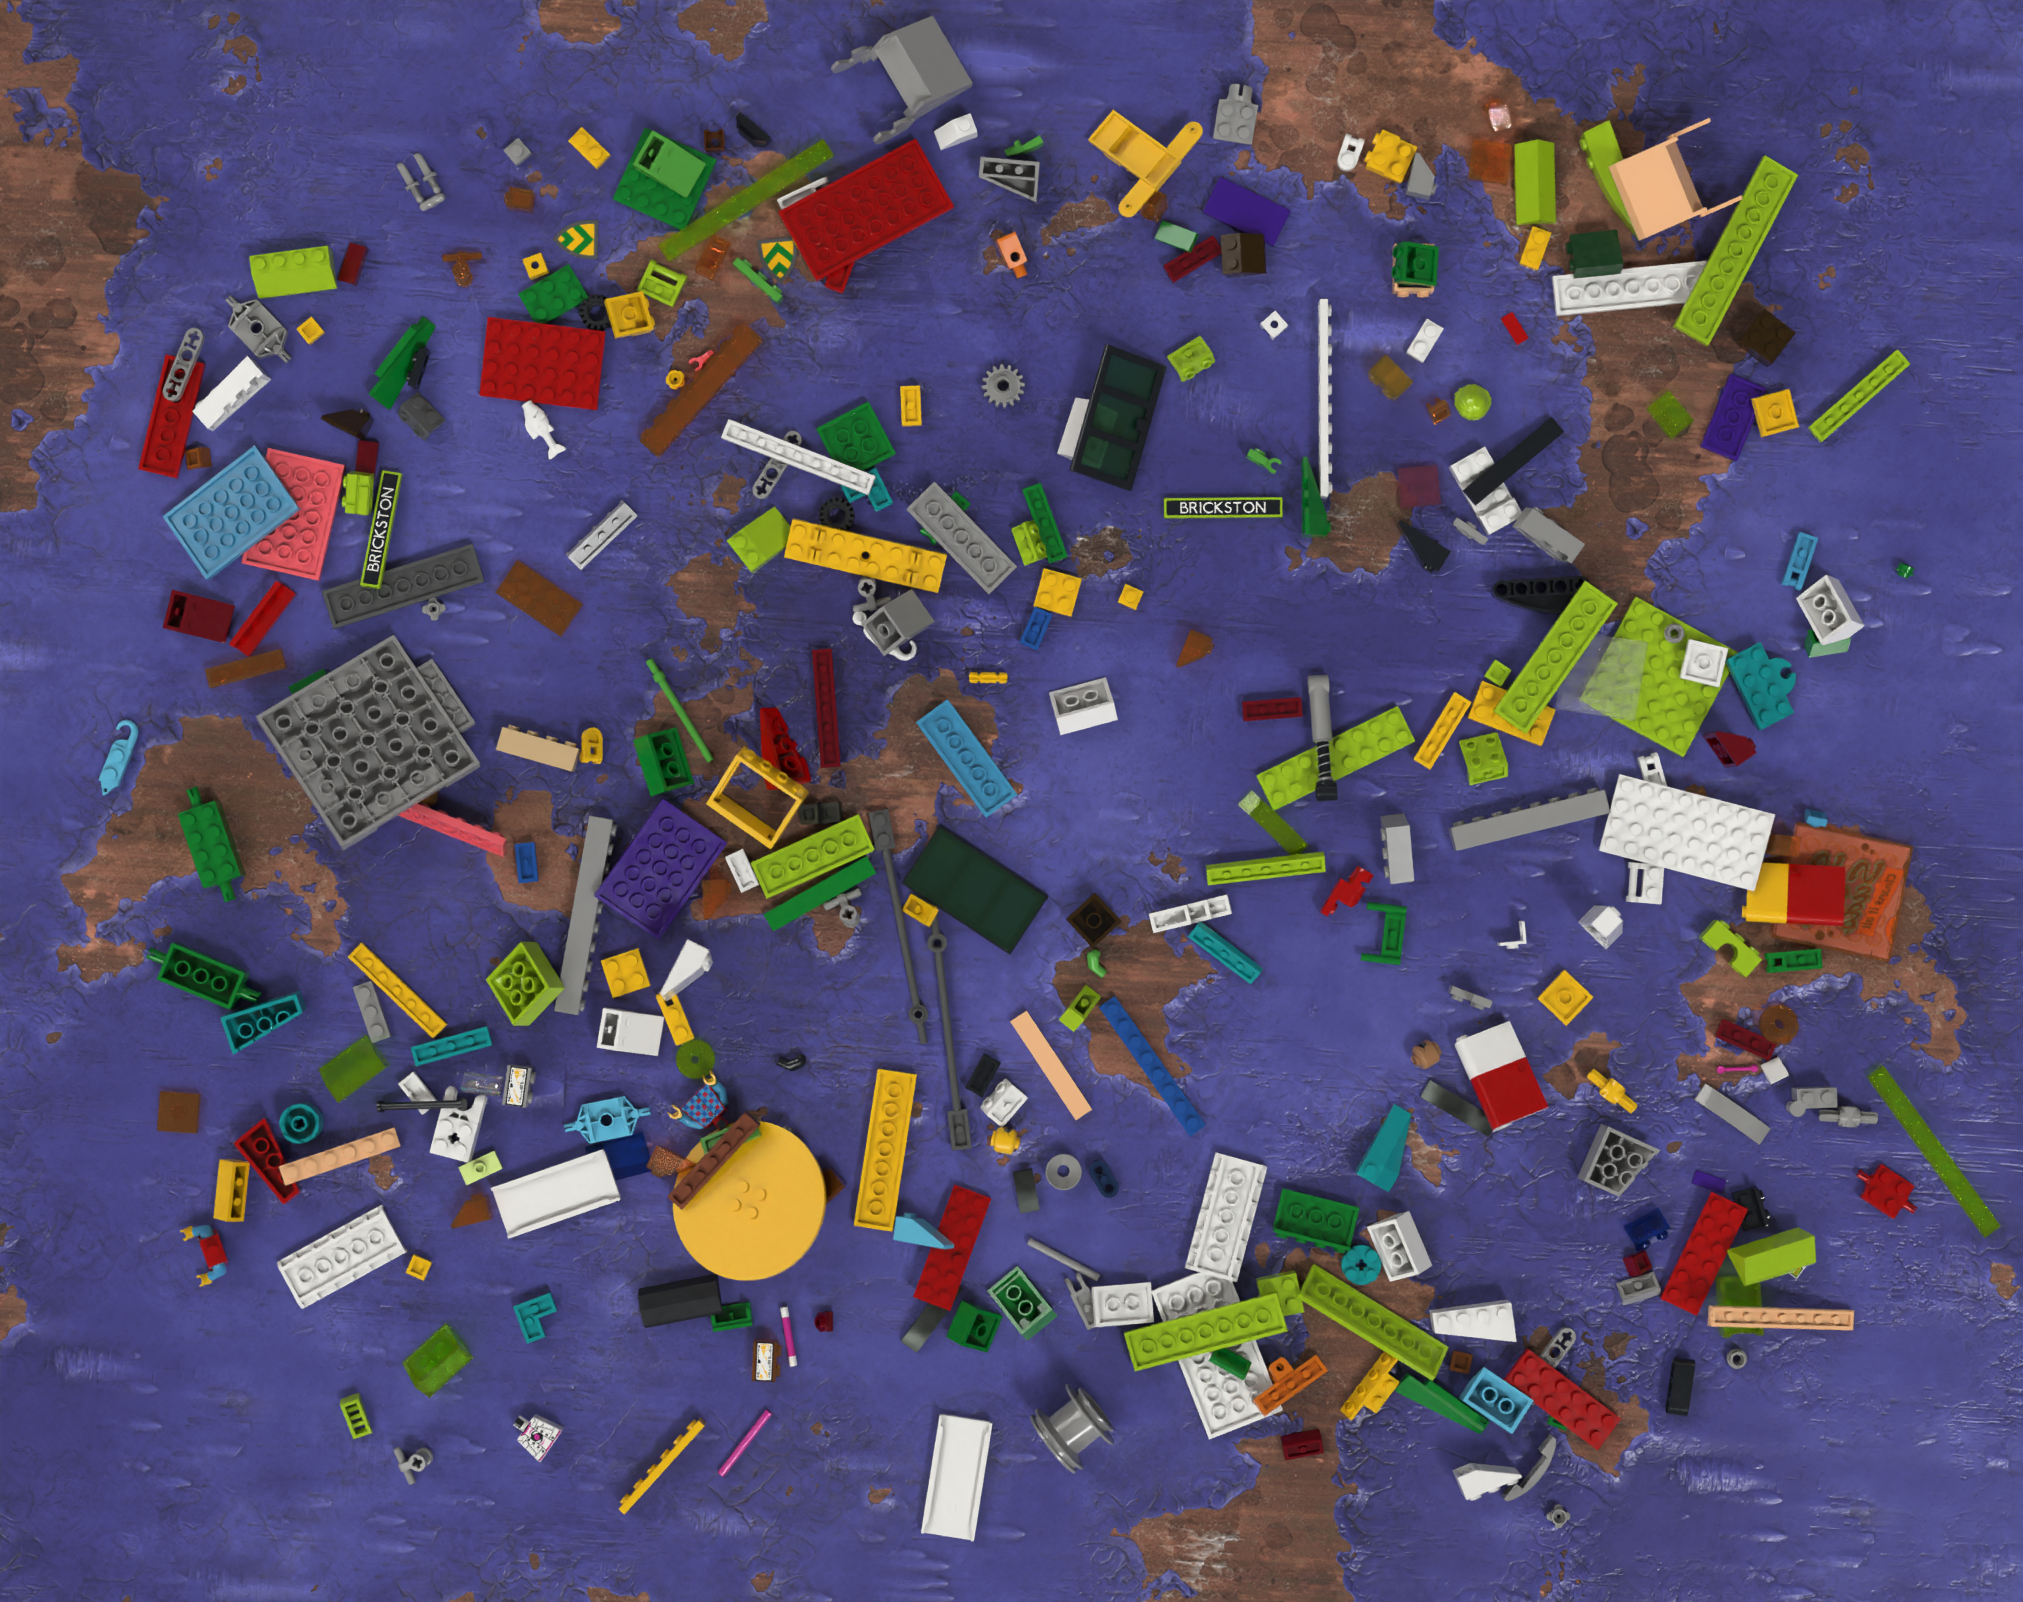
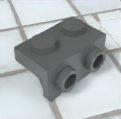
M419 392L401 404L398 411L400 419L407 423L413 429L414 434L423 441H426L429 435L445 422V419Z

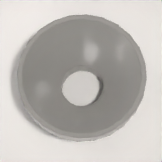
M1059 1154L1048 1162L1046 1178L1054 1188L1069 1190L1080 1181L1082 1174L1081 1166L1073 1156ZM1061 1165H1066L1070 1170L1069 1174L1065 1177L1060 1176L1057 1172Z

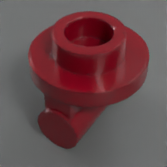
M833 1311L819 1312L816 1315L814 1324L820 1332L833 1331Z

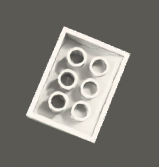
M687 940L660 992L664 1000L668 1001L702 976L704 971L708 972L713 964L710 951Z

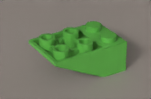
M652 130L633 166L635 170L687 199L706 164Z

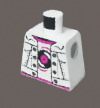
M537 1414L532 1417L530 1422L520 1415L513 1424L522 1431L517 1439L518 1442L539 1462L542 1461L564 1429L563 1426Z

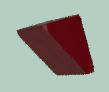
M1646 1250L1623 1258L1629 1276H1639L1652 1269Z

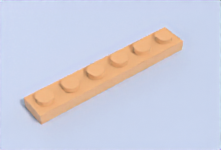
M391 1128L279 1166L286 1186L401 1146L395 1128Z

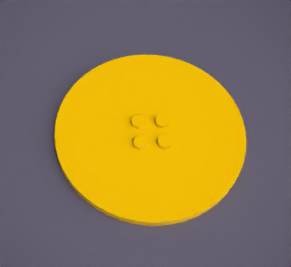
M758 1121L761 1123L759 1129L762 1136L742 1144L682 1210L673 1203V1215L677 1232L691 1256L711 1272L734 1280L753 1281L766 1279L793 1266L814 1243L825 1215V1181L814 1154L792 1132L763 1121ZM717 1129V1130L713 1131L712 1133H710L709 1135H711V1134H713V1133H716V1132H718V1131H720V1130ZM701 1141L684 1160L674 1188L705 1156Z

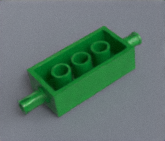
M198 786L186 790L192 807L189 810L178 813V817L203 889L219 886L224 903L237 899L231 885L232 880L246 876L221 801L203 803Z
M172 942L167 954L153 947L148 951L151 954H147L146 959L162 964L157 977L159 981L229 1010L236 1008L240 998L255 1004L260 1000L258 997H261V992L246 987V982L250 975V972L179 942Z

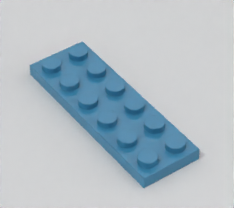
M948 699L916 722L985 818L1018 795Z

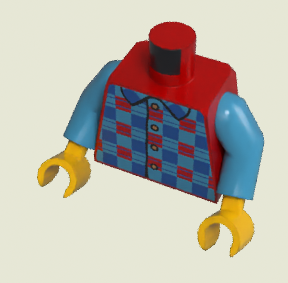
M709 1071L712 1076L710 1079L705 1078L703 1075V1080L706 1084L680 1109L676 1105H672L676 1112L670 1114L667 1111L671 1118H677L678 1121L686 1126L696 1129H709L714 1124L719 1130H723L729 1125V1122L723 1117L728 1111L727 1092L718 1079H715L713 1071Z
M203 1225L197 1227L188 1226L180 1230V1232L186 1235L183 1238L184 1241L194 1236L198 1238L209 1272L197 1275L196 1278H201L202 1284L199 1285L200 1287L211 1284L213 1280L226 1273L228 1260L216 1229L213 1230L211 1226Z

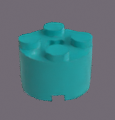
M301 1102L284 1110L280 1117L279 1125L283 1136L288 1141L296 1144L306 1143L315 1139L321 1133L324 1126V1115L317 1106L308 1102ZM303 1119L305 1126L301 1127V1123L298 1121Z

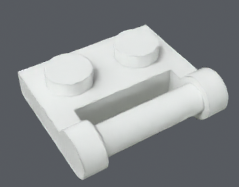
M1628 862L1630 875L1626 902L1661 904L1664 868L1652 864ZM1638 869H1643L1641 897L1636 896Z

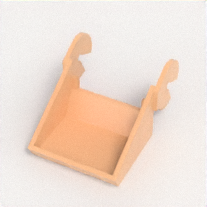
M1710 118L1666 137L1667 141L1609 166L1638 240L1647 238L1694 216L1703 217L1743 199L1741 195L1708 210L1706 207L1703 208L1676 144V141H1678L1677 137L1711 122Z

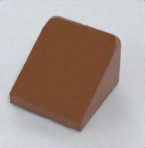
M198 447L185 450L187 470L212 467L210 448Z

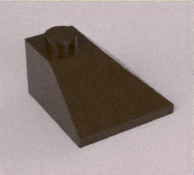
M350 409L322 415L321 417L326 423L362 441L365 440L374 422L369 417L370 413L359 409V411Z

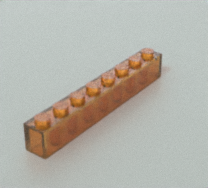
M745 323L742 326L738 325L732 331L733 336L729 340L725 339L720 344L719 352L716 355L712 354L705 363L707 365L703 370L699 369L692 377L694 380L689 385L685 384L681 388L679 397L676 400L673 398L666 407L668 409L663 414L660 413L653 420L655 424L650 429L646 428L641 433L640 442L658 459L763 342L762 338Z

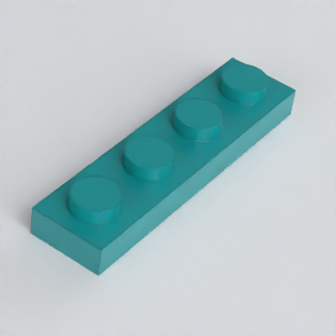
M1201 921L1188 935V938L1249 984L1263 970L1262 967Z
M486 1026L410 1048L415 1066L492 1046L493 1042L489 1027Z

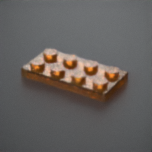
M518 560L495 592L560 637L563 636L583 606L575 598Z

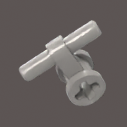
M864 576L859 581L858 591L862 596L866 597L867 602L853 606V611L856 613L878 610V607L884 606L892 601L889 596L876 600L874 595L876 580ZM865 582L871 585L870 590L863 587Z
M859 888L846 894H839L837 898L823 904L826 911L840 905L842 909L839 916L846 927L854 928L860 923L859 914L848 903V901L862 895Z
M401 1447L393 1449L399 1462L398 1467L404 1473L409 1485L416 1482L411 1469L417 1472L422 1471L433 1461L432 1451L425 1447L420 1448L407 1460Z

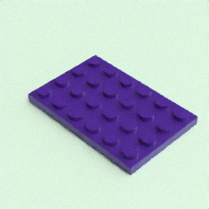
M662 798L594 893V897L659 940L724 849L727 842Z

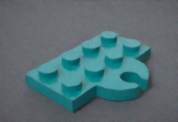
M1757 642L1725 660L1757 730H1763L1794 713L1786 695L1795 685L1796 673H1789L1785 679L1780 675L1782 668H1790L1792 666L1790 662L1782 658L1769 659L1761 642Z

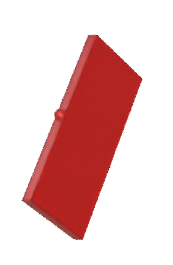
M1513 312L1501 318L1502 323L1516 345L1529 338Z

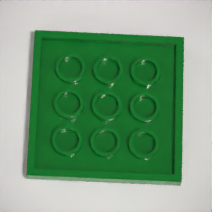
M644 128L613 200L686 232L717 163V159L663 136L706 164L686 199L635 170L633 163L652 130Z

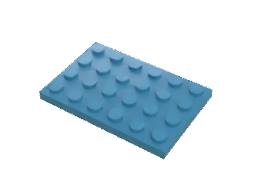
M254 445L166 513L163 518L205 579L210 580L296 514L301 508L258 446Z

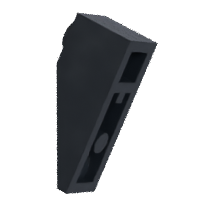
M1400 520L1396 526L1418 562L1423 565L1422 568L1431 574L1439 572L1451 551Z

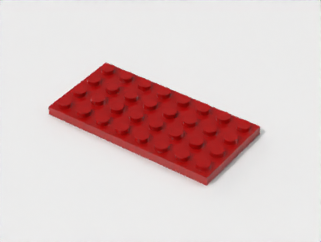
M915 138L778 211V215L812 276L818 282L954 209V205Z

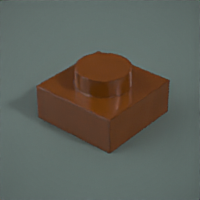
M1453 1350L1448 1369L1469 1374L1473 1354Z

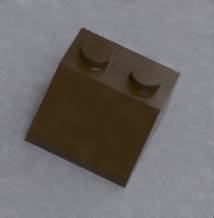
M1235 233L1221 235L1222 270L1224 276L1233 278L1267 274L1264 234Z

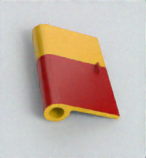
M1762 863L1755 891L1747 889L1746 906H1742V917L1746 918V922L1843 927L1846 867Z

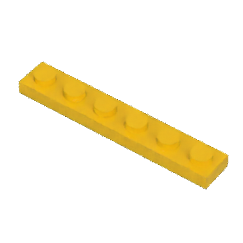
M701 1417L698 1421L694 1419L686 1427L689 1431L684 1436L680 1434L673 1442L675 1446L671 1451L669 1449L664 1451L659 1457L661 1462L658 1465L653 1464L647 1470L648 1476L644 1480L640 1478L633 1486L635 1490L632 1494L629 1495L627 1493L619 1501L622 1504L619 1510L623 1514L633 1506L706 1424Z

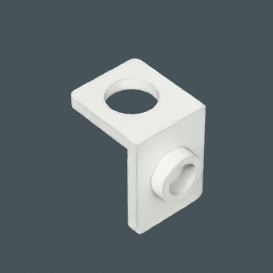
M1519 921V941L1497 942V946L1506 945L1507 949L1519 948L1518 944H1527L1525 921Z

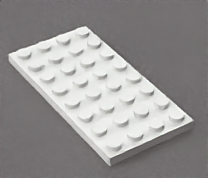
M1619 774L1599 851L1755 891L1775 814Z
M1196 1272L1151 1291L1163 1322L1240 1301L1232 1281L1201 1272ZM1256 1340L1226 1347L1252 1362L1244 1380L1209 1362L1212 1351L1178 1360L1209 1439L1283 1411L1280 1405L1264 1417L1252 1401L1273 1386Z

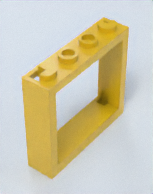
M744 746L735 756L706 804L766 847L772 849L807 797L809 791L801 784L789 778L787 774L772 766L770 762L755 754L753 750ZM741 762L796 800L777 831L722 793Z

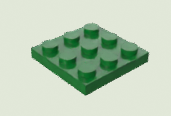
M869 401L816 428L831 458L858 470L865 471L896 455Z

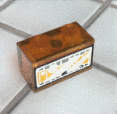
M754 1339L752 1381L776 1382L777 1377L781 1376V1365H777L778 1357L782 1355V1345H778L779 1339Z

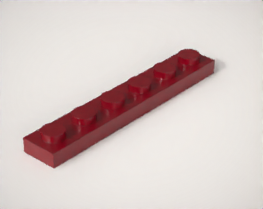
M832 648L812 650L821 768L841 767Z

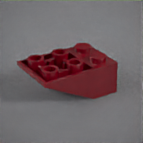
M172 590L163 628L226 644L235 605Z

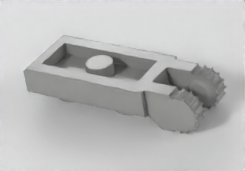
M1079 1272L1076 1274V1278L1082 1287L1081 1289L1075 1291L1072 1281L1069 1278L1064 1280L1087 1330L1094 1328L1092 1293Z

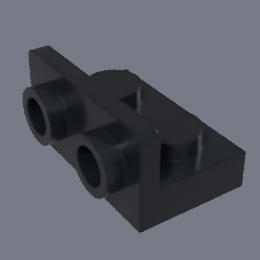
M1753 1186L1731 1193L1734 1202L1748 1208L1741 1223L1742 1231L1745 1232L1758 1227L1769 1226L1770 1215L1763 1206L1765 1198L1762 1190Z

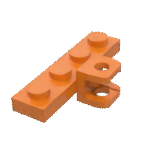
M1317 1355L1295 1370L1285 1358L1280 1357L1267 1368L1274 1385L1252 1401L1265 1417L1328 1370Z

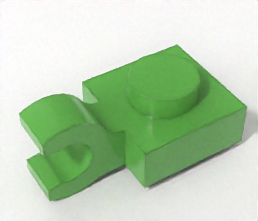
M1257 448L1255 450L1250 449L1246 456L1247 459L1266 468L1272 474L1276 473V470L1272 469L1271 464L1277 463L1280 465L1281 461L1279 459L1272 458L1269 460L1265 457L1266 454Z

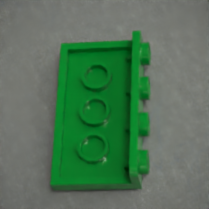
M1282 1188L1272 1231L1276 1233L1275 1236L1287 1239V1236L1295 1237L1296 1242L1306 1244L1307 1241L1314 1242L1316 1247L1325 1249L1326 1246L1334 1247L1333 1251L1345 1253V1250L1350 1251L1351 1249L1350 1245L1360 1208Z

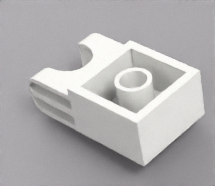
M449 1086L446 1089L443 1101L457 1100L458 1090L453 1086ZM484 1094L477 1096L469 1110H460L459 1108L441 1109L429 1153L467 1163L472 1161L487 1096ZM457 1133V1137H460L457 1141L452 1139V1135Z

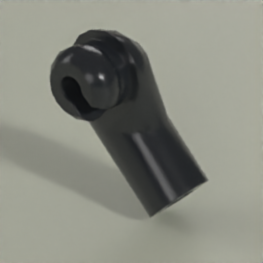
M798 1054L792 1060L780 1056L776 1065L789 1071H796L806 1065L807 1058L803 1054Z

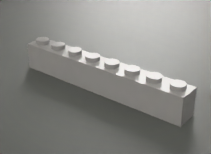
M1596 787L1588 789L1587 794L1584 795L1576 792L1568 794V799L1561 800L1560 797L1548 799L1549 803L1542 805L1540 801L1529 804L1530 808L1522 810V806L1511 808V813L1503 814V811L1491 813V818L1484 819L1483 816L1472 818L1471 823L1465 824L1464 820L1452 823L1453 827L1448 829L1454 851L1463 850L1608 814L1610 809L1605 790L1599 791V788Z

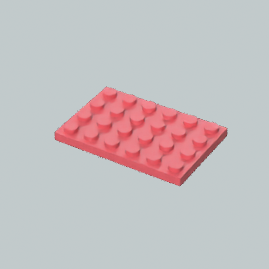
M268 448L266 454L267 461L301 510L243 554L242 564L320 581L346 466Z

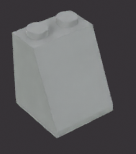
M911 589L882 606L866 619L862 626L883 656L925 630L934 620Z

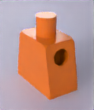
M1013 232L995 240L1007 269L1013 268L1017 279L1027 275L1028 273L1023 264L1027 262V258L1016 233ZM1012 253H1016L1018 257L1015 262L1010 257Z

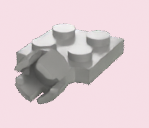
M1231 84L1227 99H1219L1213 139L1252 145L1258 105L1251 102L1252 87L1244 85L1242 95L1240 96L1238 95L1240 84Z

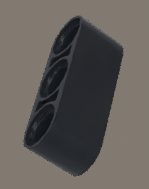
M1680 1357L1673 1358L1666 1399V1414L1687 1417L1695 1372V1360Z

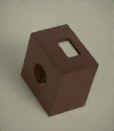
M719 129L718 132L704 130L706 153L726 152L724 129ZM713 139L719 140V144L717 146L712 145L711 142Z

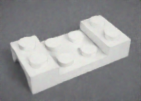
M1483 447L1451 465L1449 469L1463 492L1466 487L1495 463L1486 447ZM1504 482L1476 506L1463 492L1487 536L1517 520L1522 513Z

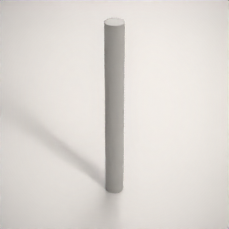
M1031 1237L1027 1242V1245L1095 1281L1098 1280L1100 1274Z

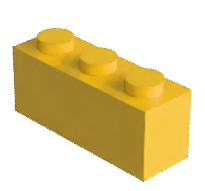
M219 1159L214 1219L226 1222H244L249 1162L238 1159Z

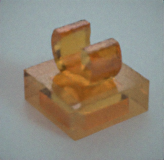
M1435 398L1437 404L1430 406L1429 403L1426 404L1430 420L1434 425L1451 416L1449 405L1445 399L1441 401L1439 398Z

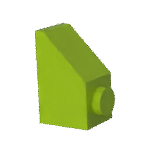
M1085 985L1058 1020L1074 1032L1086 1019L1101 996L1088 985Z

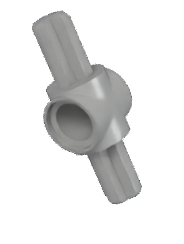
M1839 1106L1837 1110L1821 1109L1818 1113L1819 1121L1837 1122V1125L1841 1127H1857L1859 1123L1876 1124L1878 1121V1114L1876 1112L1860 1111L1858 1107Z

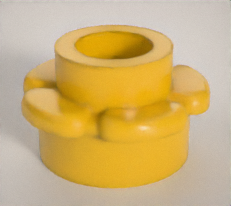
M671 370L668 376H666V383L670 385L671 389H678V387H682L685 384V376L681 371Z

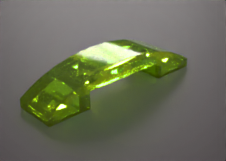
M1250 791L1238 804L1290 855L1300 854L1308 846L1253 791Z

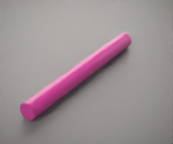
M766 1409L720 1468L718 1474L722 1477L727 1474L770 1418L772 1413Z

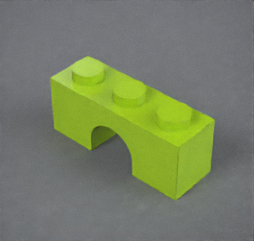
M1713 920L1698 938L1713 951H1717L1723 944L1728 943L1731 945L1734 955L1728 962V965L1742 977H1747L1762 961L1758 956L1760 953L1752 946L1748 948L1743 943L1745 941L1744 938L1738 933L1733 934L1726 922L1723 920Z

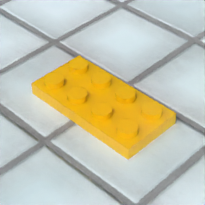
M1481 681L1467 718L1541 747L1556 709L1545 706L1529 731L1525 734L1493 712L1507 690Z

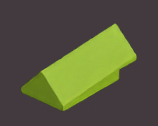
M1537 139L1515 144L1514 186L1516 225L1555 224L1554 143Z
M1797 1227L1729 1249L1727 1253L1744 1286L1795 1272L1798 1268L1815 1264V1236Z

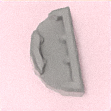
M1458 517L1452 523L1460 533L1469 539L1473 538L1481 545H1485L1488 541V538L1476 531L1477 527L1468 521L1465 523Z

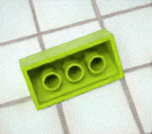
M329 246L249 256L251 274L259 299L337 289L333 250Z

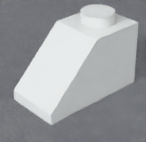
M971 113L951 120L934 131L940 150L978 137Z

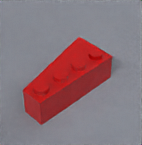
M263 1118L233 1143L283 1205L289 1203L302 1192L298 1182L286 1186L284 1184L279 1166L288 1164V1161L268 1118Z

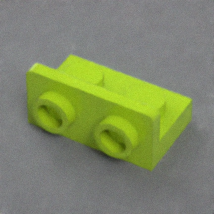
M1198 336L1167 356L1168 361L1176 370L1182 382L1193 378L1195 374L1209 368L1215 362L1212 351L1201 336Z
M1034 520L1023 522L1021 525L1011 529L1024 566L1047 557L1046 547L1041 541L1039 528Z

